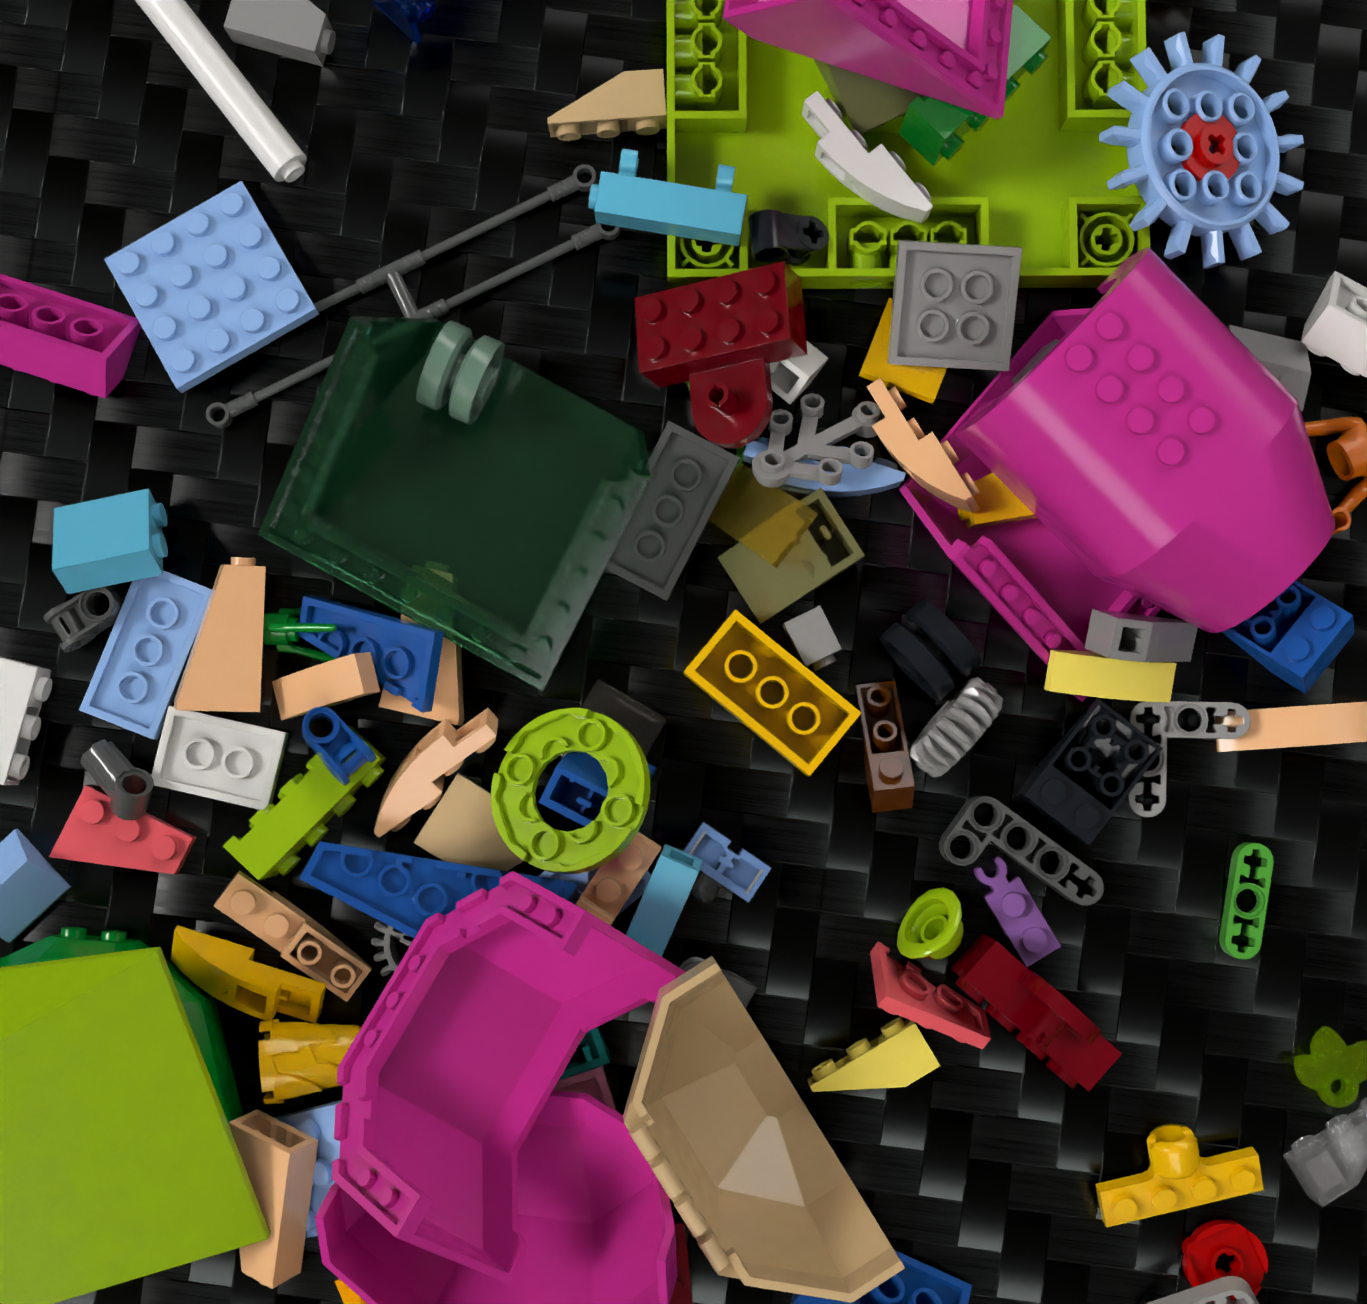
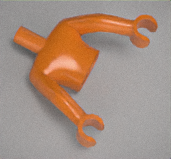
M1340 417L1304 422L1308 436H1326L1342 433L1338 439L1327 445L1328 459L1334 471L1342 480L1349 481L1356 477H1364L1347 493L1337 507L1332 510L1335 520V529L1332 535L1345 531L1350 527V513L1367 497V425L1360 417Z

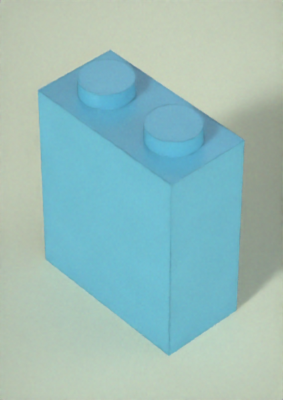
M148 488L54 508L52 571L66 593L72 594L162 575L163 557L168 556L167 543L162 534V527L167 526L168 523L163 504L156 503Z

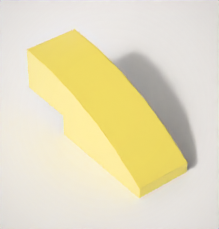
M1050 650L1044 689L1052 692L1098 698L1170 703L1177 663L1111 659L1092 651Z

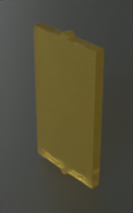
M741 463L731 476L709 521L777 569L794 545L801 543V536L818 514L779 487L770 488L761 485L756 480L752 470Z

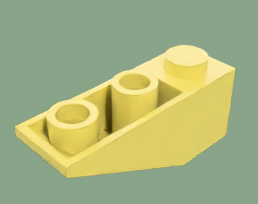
M899 1017L881 1028L883 1034L869 1042L867 1038H864L852 1044L846 1049L848 1055L834 1063L832 1059H829L816 1066L811 1071L813 1076L807 1079L813 1092L906 1087L940 1067V1064L915 1022L909 1019L903 1021Z

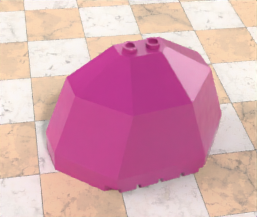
M553 1090L520 1150L517 1152L519 1233L525 1239L526 1254L511 1284L394 1237L336 1182L330 1187L315 1215L322 1264L368 1304H670L678 1276L675 1225L670 1198L653 1173L648 1161L645 1160L624 1124L623 1115L589 1094Z

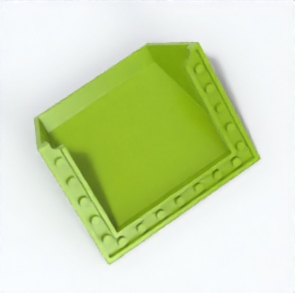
M161 947L0 967V1304H54L267 1240L270 1231Z

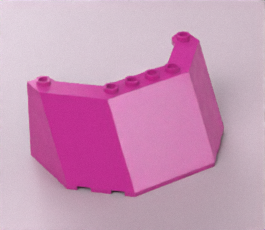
M514 871L501 877L500 885L490 891L481 888L456 902V909L446 915L439 912L424 921L338 1066L337 1084L343 1086L342 1102L335 1107L334 1139L340 1141L339 1159L332 1162V1180L394 1237L511 1284L526 1254V1242L519 1233L517 1152L520 1150L526 1136L543 1110L546 1101L563 1075L566 1066L586 1032L649 1001L655 1003L659 989L684 974L685 971L586 910Z

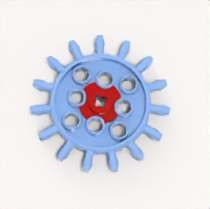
M1180 32L1164 41L1171 67L1170 73H1166L1150 47L1130 59L1147 85V88L1141 93L1126 81H1122L1109 88L1107 96L1130 111L1131 116L1128 127L1112 126L1099 133V142L1126 147L1129 169L1117 173L1106 183L1109 190L1124 189L1134 183L1140 196L1146 203L1129 225L1131 229L1135 232L1154 223L1158 217L1171 226V232L1164 253V257L1168 259L1185 254L1190 235L1200 236L1203 268L1210 269L1225 263L1223 233H1229L1238 256L1242 261L1262 252L1250 226V221L1255 219L1270 235L1285 230L1290 223L1269 201L1274 191L1288 196L1303 190L1304 182L1280 172L1279 166L1280 153H1285L1303 144L1304 141L1303 135L1287 134L1277 136L1270 112L1279 109L1289 98L1286 90L1271 94L1262 100L1249 85L1259 67L1261 58L1257 55L1241 62L1235 72L1222 67L1225 36L1218 34L1203 42L1201 63H1193L1186 33ZM1168 103L1170 104V106H1171V108H1172V112L1170 111V109H1169V107H1168ZM1175 184L1179 187V193L1175 188ZM1208 186L1211 187V189H1212V194H1211V192L1209 191Z

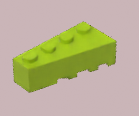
M353 726L348 727L373 751L377 758L374 762L370 763L367 761L349 777L350 782L344 786L331 774L316 754L307 763L306 768L309 771L304 776L301 773L297 774L279 790L280 792L277 797L281 801L276 806L270 803L263 810L260 809L249 820L251 830L243 838L237 839L233 835L223 845L258 881L277 876L279 873L282 876L287 875L301 860L297 856L300 850L307 843L311 847L314 846L328 832L329 829L325 824L335 814L341 817L354 805L356 799L353 797V794L363 784L367 788L370 787L383 774L384 770L380 766L387 758ZM355 753L352 754L348 759H346L342 764L347 762L353 755H355Z

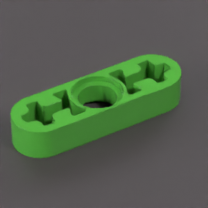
M1242 843L1233 851L1219 942L1223 951L1229 956L1242 960L1254 957L1260 950L1272 877L1273 855L1266 846L1259 843ZM1253 849L1255 850V856L1261 858L1260 866H1253L1251 878L1259 879L1258 885L1249 882H1239L1240 876L1249 878L1250 865L1244 863V857L1251 856ZM1244 889L1252 890L1256 896V905L1248 912H1242L1236 904L1237 895ZM1234 915L1244 919H1253L1252 925L1246 923L1243 925L1242 933L1243 936L1249 938L1248 945H1241L1240 951H1238V945L1231 943L1233 935H1240L1242 923L1233 922Z

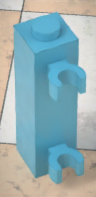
M622 148L619 173L601 171L599 185H591L588 208L594 209L596 223L739 246L747 195L732 193L735 167L719 164L715 190L636 177L639 152Z
M665 844L626 935L662 957L698 876L703 860Z

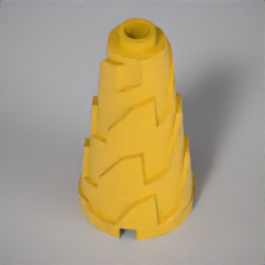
M279 1019L260 1021L259 1032H270L264 1034L265 1040H259L262 1092H266V1096L263 1099L264 1104L284 1103L286 1099L297 1098L302 1095L320 1092L323 1089L341 1086L337 1084L338 1066L362 1026L279 1022Z

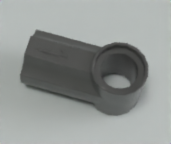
M103 739L92 744L91 748L82 755L81 764L111 798V810L118 818L124 820L140 819L145 815L154 786L153 778L147 771L134 768L112 741L107 742Z

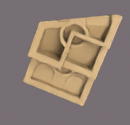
M457 773L414 841L421 848L446 862L508 871L523 862L522 859L509 849L498 832L492 814L491 793L460 773Z

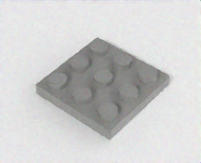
M898 240L887 363L1009 371L1022 248Z

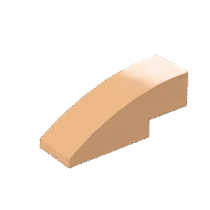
M371 652L350 654L272 681L281 720L307 714L308 711L315 707L323 706L328 708L380 692Z

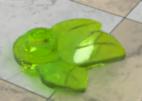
M1322 1026L1312 1038L1310 1045L1311 1055L1302 1054L1294 1057V1070L1300 1082L1304 1086L1317 1090L1319 1097L1324 1103L1335 1108L1347 1107L1355 1101L1359 1092V1084L1367 1079V1040L1347 1047L1342 1038L1328 1026ZM1339 1079L1342 1087L1339 1092L1332 1093L1331 1083Z

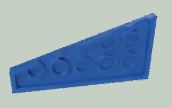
M319 841L299 879L415 938L427 918L438 912L443 915L456 909V902L481 888L490 891L499 886L500 878L510 872ZM518 873L567 901L570 900L578 885L576 882Z

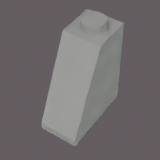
M231 0L224 23V28L234 43L322 67L326 54L330 55L335 45L336 34L326 14L309 0Z

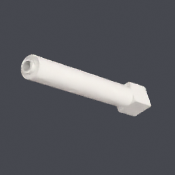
M135 0L274 180L289 183L298 179L305 171L306 155L186 1Z

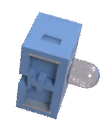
M704 821L701 822L683 849V852L703 860L700 868L703 873L693 887L694 898L700 903H710L715 899L721 888L725 886L749 903L771 870V867L742 847L738 853L729 849L728 845L731 840Z

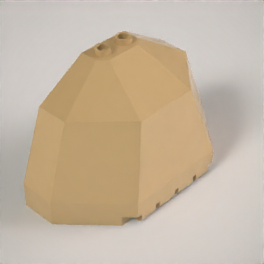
M713 956L660 988L623 1114V1121L630 1136L645 1160L648 1161L668 1197L673 1201L676 1210L693 1237L696 1238L699 1247L714 1271L719 1276L741 1279L745 1286L853 1303L905 1269Z

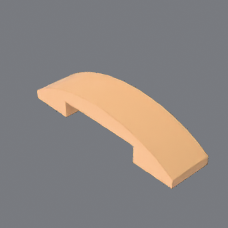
M1367 701L1247 710L1251 722L1249 729L1244 735L1234 739H1216L1217 752L1367 742ZM1228 711L1227 715L1223 717H1214L1215 724L1226 725L1228 732L1231 733L1234 732L1235 726L1242 724V718L1236 717L1234 711Z

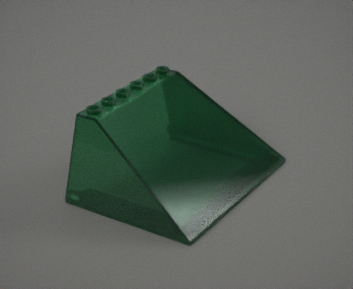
M350 317L258 535L417 623L444 631L443 637L543 691L651 480L644 432L503 356L498 376L486 404L476 421L472 425H468L450 416L449 402L436 411L416 401V392L423 367L445 323L437 319Z

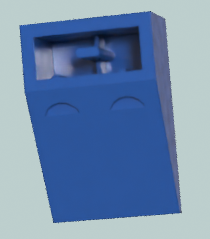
M1295 580L1285 591L1256 614L1242 623L1222 631V633L1271 673L1306 694L1354 635L1355 629L1352 614Z

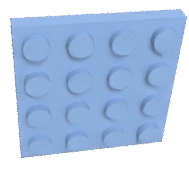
M242 181L104 259L176 389L181 393L319 315L315 305Z

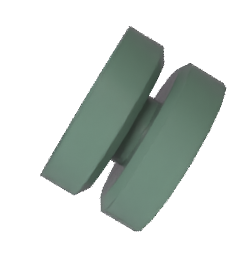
M452 320L447 322L436 338L426 359L418 383L416 401L436 411L449 402L450 416L468 425H472L480 415L495 384L504 356V343L487 335H483L473 343V335L470 328Z

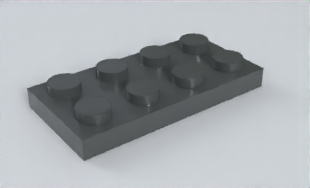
M668 421L596 564L667 601L741 458Z

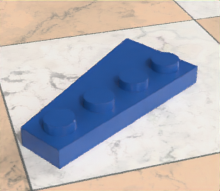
M314 595L303 596L299 623L335 624L337 630L334 632H298V636L335 659L354 653L371 652L377 680L384 685L383 689L395 696L401 695L412 702V707L422 713L432 711L444 631Z

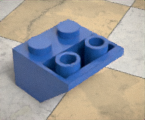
M567 753L556 766L539 803L586 826L597 818L601 812L602 803L607 797L606 772L599 761L587 753ZM647 763L651 780L656 767Z

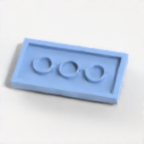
M164 570L162 575L132 581L79 710L150 739L158 740L164 726L168 706H172L212 589Z

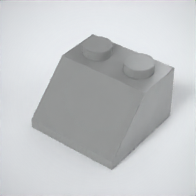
M1228 325L1227 328L1297 399L1300 411L1302 412L1311 376L1306 345L1301 341Z

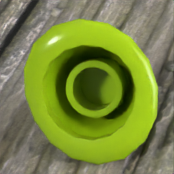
M944 887L931 889L918 897L903 918L898 931L897 947L902 955L910 959L926 957L937 960L946 958L959 947L964 932L961 921L962 911L961 903L953 891Z

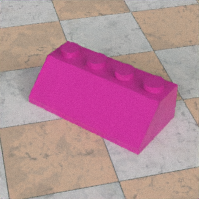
M0 274V364L16 371H22L47 379L50 382L62 384L106 399L124 378L141 329L138 319Z

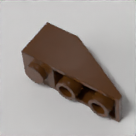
M895 681L856 685L858 710L861 712L859 722L872 813L912 808L915 784Z

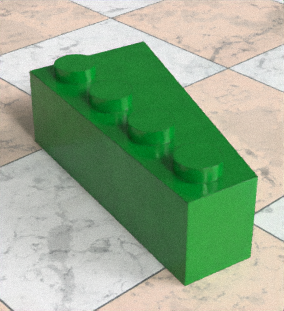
M1017 5L1012 9L1005 102L1020 87L1021 84L1017 80L1026 71L1030 75L1034 74L1046 61L1048 55L1045 53V50L1051 40V37ZM918 96L909 104L899 134L931 165L935 166L942 157L950 160L965 143L961 138L971 128L977 132L990 117L928 96H924L923 99Z

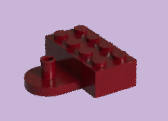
M782 261L635 298L639 373L659 388L690 381L691 409L694 424L700 434L713 444L723 448H739L757 439L767 427L773 409L770 363L808 355L801 278Z
M984 933L951 968L959 976L955 984L978 1004H981L985 999L990 1004L985 1011L1009 1032H1012L1016 1027L1020 1032L1015 1038L1040 1060H1043L1047 1055L1050 1060L1046 1063V1066L1072 1089L1079 1083L1087 1091H1090L1122 1055L1101 1035V1030L1069 1000L1039 975L1027 969L999 942Z

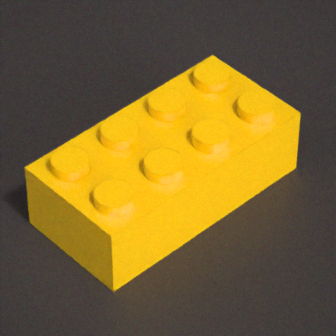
M736 609L683 672L687 678L806 776H810L861 714L858 709Z

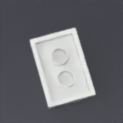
M168 706L151 777L155 786L263 810L273 801L289 733L196 711L175 710L174 706Z

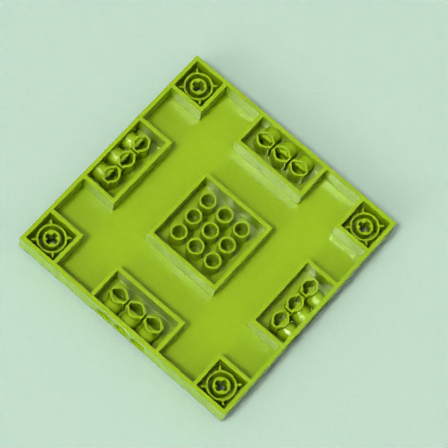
M667 0V182L715 190L718 167L721 164L735 167L732 193L747 195L739 246L712 242L711 252H703L702 240L667 235L668 289L773 264L774 262L761 263L753 259L748 218L753 213L767 209L778 210L782 213L813 216L822 221L827 228L829 238L828 243L823 249L818 252H811L808 261L801 266L787 264L801 278L802 289H894L898 240L1021 247L1022 256L1018 288H1098L1124 260L1146 247L1150 248V225L1135 232L1129 226L1136 214L1146 205L1135 184L1133 183L1124 189L1109 190L1106 183L1117 173L1129 169L1126 147L1099 142V133L1112 126L1128 127L1131 116L1130 111L1107 96L1109 88L1122 81H1126L1141 93L1147 88V85L1130 61L1133 56L1146 49L1145 0H1013V7L1017 5L1051 37L1045 50L1048 58L1034 74L1030 75L1026 71L1017 80L1021 85L1012 97L1005 102L1004 116L999 119L990 117L977 132L971 128L961 138L965 143L950 160L942 157L935 166L931 165L899 134L905 114L861 135L868 146L866 150L868 153L881 143L888 152L894 151L905 164V173L913 183H921L929 192L932 199L930 203L933 208L928 219L923 223L898 217L862 199L835 178L814 156L817 142L821 138L802 116L804 100L818 91L824 100L829 98L836 105L837 103L813 58L751 38L723 19L725 0ZM842 114V119H841V120H842V122L847 126V128L850 130V128H849V126H848V124H847V122H846V120H845V118H844V116H843V114ZM1099 238L1104 239V244L1110 245L1107 251L1102 250V244L1096 245V241Z

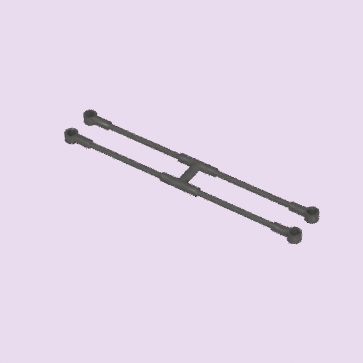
M588 164L579 165L573 171L572 176L547 187L546 192L422 252L417 250L357 279L355 284L314 303L317 311L321 312L360 292L365 294L369 290L371 291L380 285L388 283L404 317L380 328L379 333L255 393H246L225 404L220 402L212 403L206 410L207 420L217 428H226L233 421V417L258 406V402L383 341L388 343L432 320L446 315V313L450 312L449 309L575 248L579 250L602 238L605 240L615 239L619 236L621 227L616 226L613 231L607 232L602 229L603 224L597 223L572 235L571 240L445 301L442 298L419 310L402 278V275L425 265L426 260L550 200L555 202L578 190L582 192L590 191L591 185L597 183L594 168ZM588 173L592 176V179L588 183H581L578 180L579 175ZM224 409V419L219 422L214 421L215 412Z

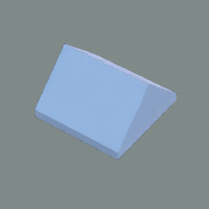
M14 829L0 842V938L8 943L13 942L71 888L19 829Z

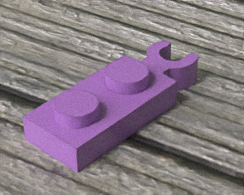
M994 856L992 860L997 867L995 875L987 877L979 866L974 868V873L981 883L990 886L992 891L982 897L1024 966L1028 967L1060 948L1061 945L1020 877L1015 876L1008 881L1006 878L1007 867L1005 862L1000 857Z

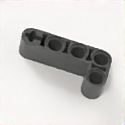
M975 796L970 798L942 834L939 841V850L944 859L961 866L972 864L980 856L988 843H991L1061 896L1080 905L1096 903L1104 892L1102 878L1094 870L992 797ZM981 803L988 804L992 810V818L985 825H979L974 818V810ZM1014 827L1021 828L1025 835L1023 845L1017 849H1012L1007 843V834ZM963 835L968 840L969 849L963 857L956 858L951 853L950 844L955 837ZM1052 851L1056 855L1057 865L1053 871L1044 873L1040 867V858L1045 852ZM1070 874L1075 878L1085 880L1084 884L1088 887L1085 894L1078 892V887L1070 880L1064 879V877Z

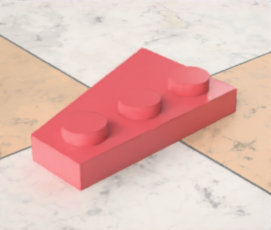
M85 785L49 855L51 858L179 874L197 837L148 813H145L144 816L136 820L118 818L111 810V798L104 791L92 785Z
M878 941L870 951L877 1006L884 1009L889 1014L899 1015L914 1021L926 1029H933L953 1037L960 1043H967L980 1049L987 1045L991 1040L985 1010L945 984L935 987L921 975V969L910 961L903 966L889 957L890 948Z

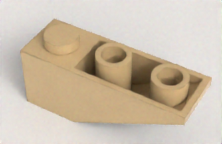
M663 69L623 71L548 117L550 137H558L562 141H573L581 138V135L597 134L601 138H613L619 136L620 132L636 131L639 135H653L658 133L660 129H667Z

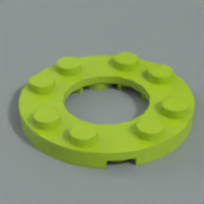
M558 709L543 714L529 722L515 734L504 750L507 753L501 763L498 774L494 773L492 779L491 807L494 822L500 836L509 849L520 859L548 872L580 874L607 864L625 850L634 839L648 809L650 774L640 745L621 724L610 717L589 709ZM571 752L587 753L599 761L607 776L608 793L602 803L601 812L595 820L591 821L584 828L569 832L556 830L543 820L537 809L535 792L538 779L546 766L558 756Z

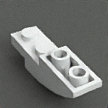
M818 91L804 100L802 116L821 138L817 142L814 156L835 178L862 199L886 212L918 223H923L928 219L933 208L930 203L932 201L931 196L921 183L916 182L914 184L905 173V164L894 151L888 152L882 143L868 153L866 151L868 146L861 134L854 129L850 131L842 122V114L837 105L829 98L824 100Z

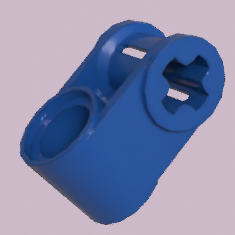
M323 706L315 707L304 716L302 723L304 740L342 785L346 786L350 782L349 777L367 761L372 763L377 759L369 746L355 732L351 731L330 708ZM317 719H325L331 723L333 731L330 735L319 738L310 732L309 726ZM355 753V755H353L347 762L342 764L346 759H348L352 754Z

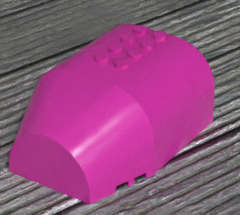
M1146 247L1124 260L1097 288L1101 294H1106L1027 374L1000 397L983 404L954 434L1096 577L1108 583H1113L1129 591L1130 594L1140 599H1145L1163 608L1164 611L1206 632L1218 633L1228 630L1250 618L1285 591L1324 549L1335 529V520L1297 399L1149 247Z

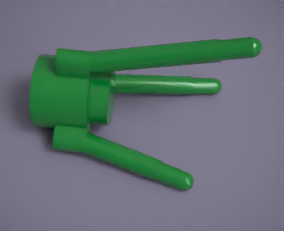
M301 607L294 609L280 608L279 613H266L264 615V644L277 645L278 652L295 653L324 662L335 659L325 652L293 644V642L300 640L298 632H334L337 630L335 624L299 623L300 619L294 617H300Z

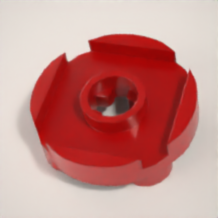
M1221 1219L1207 1222L1198 1227L1182 1244L1183 1270L1191 1287L1226 1276H1237L1249 1284L1255 1296L1262 1287L1260 1283L1264 1272L1267 1274L1268 1258L1265 1248L1256 1235L1235 1220ZM1223 1253L1227 1256L1234 1255L1235 1259L1229 1263L1231 1270L1226 1273L1220 1267H1215L1218 1256ZM1234 1295L1229 1296L1232 1300H1237Z

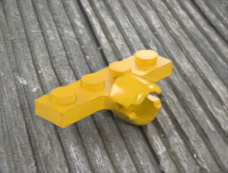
M1180 1124L1162 1125L1151 1131L1146 1140L1150 1159L1148 1170L1143 1173L1095 1184L1101 1218L1106 1228L1264 1190L1259 1155L1253 1147L1206 1158L1200 1157L1197 1137L1194 1136L1191 1129Z

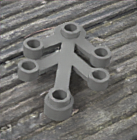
M806 394L801 398L800 403L802 421L798 443L783 451L785 436L792 431L793 416L786 410L779 409L773 411L768 423V430L770 432L768 448L766 451L758 453L752 461V472L756 480L761 485L770 488L783 485L789 477L819 481L823 485L833 486L841 480L843 468L841 463L851 464L858 469L870 467L874 457V448L871 444L859 441L852 444L850 448L831 445L852 434L864 438L877 436L872 425L884 417L879 406L871 401L861 402L853 409L851 417L816 434L818 419L823 416L825 402L818 394ZM806 458L821 460L818 466L799 463Z

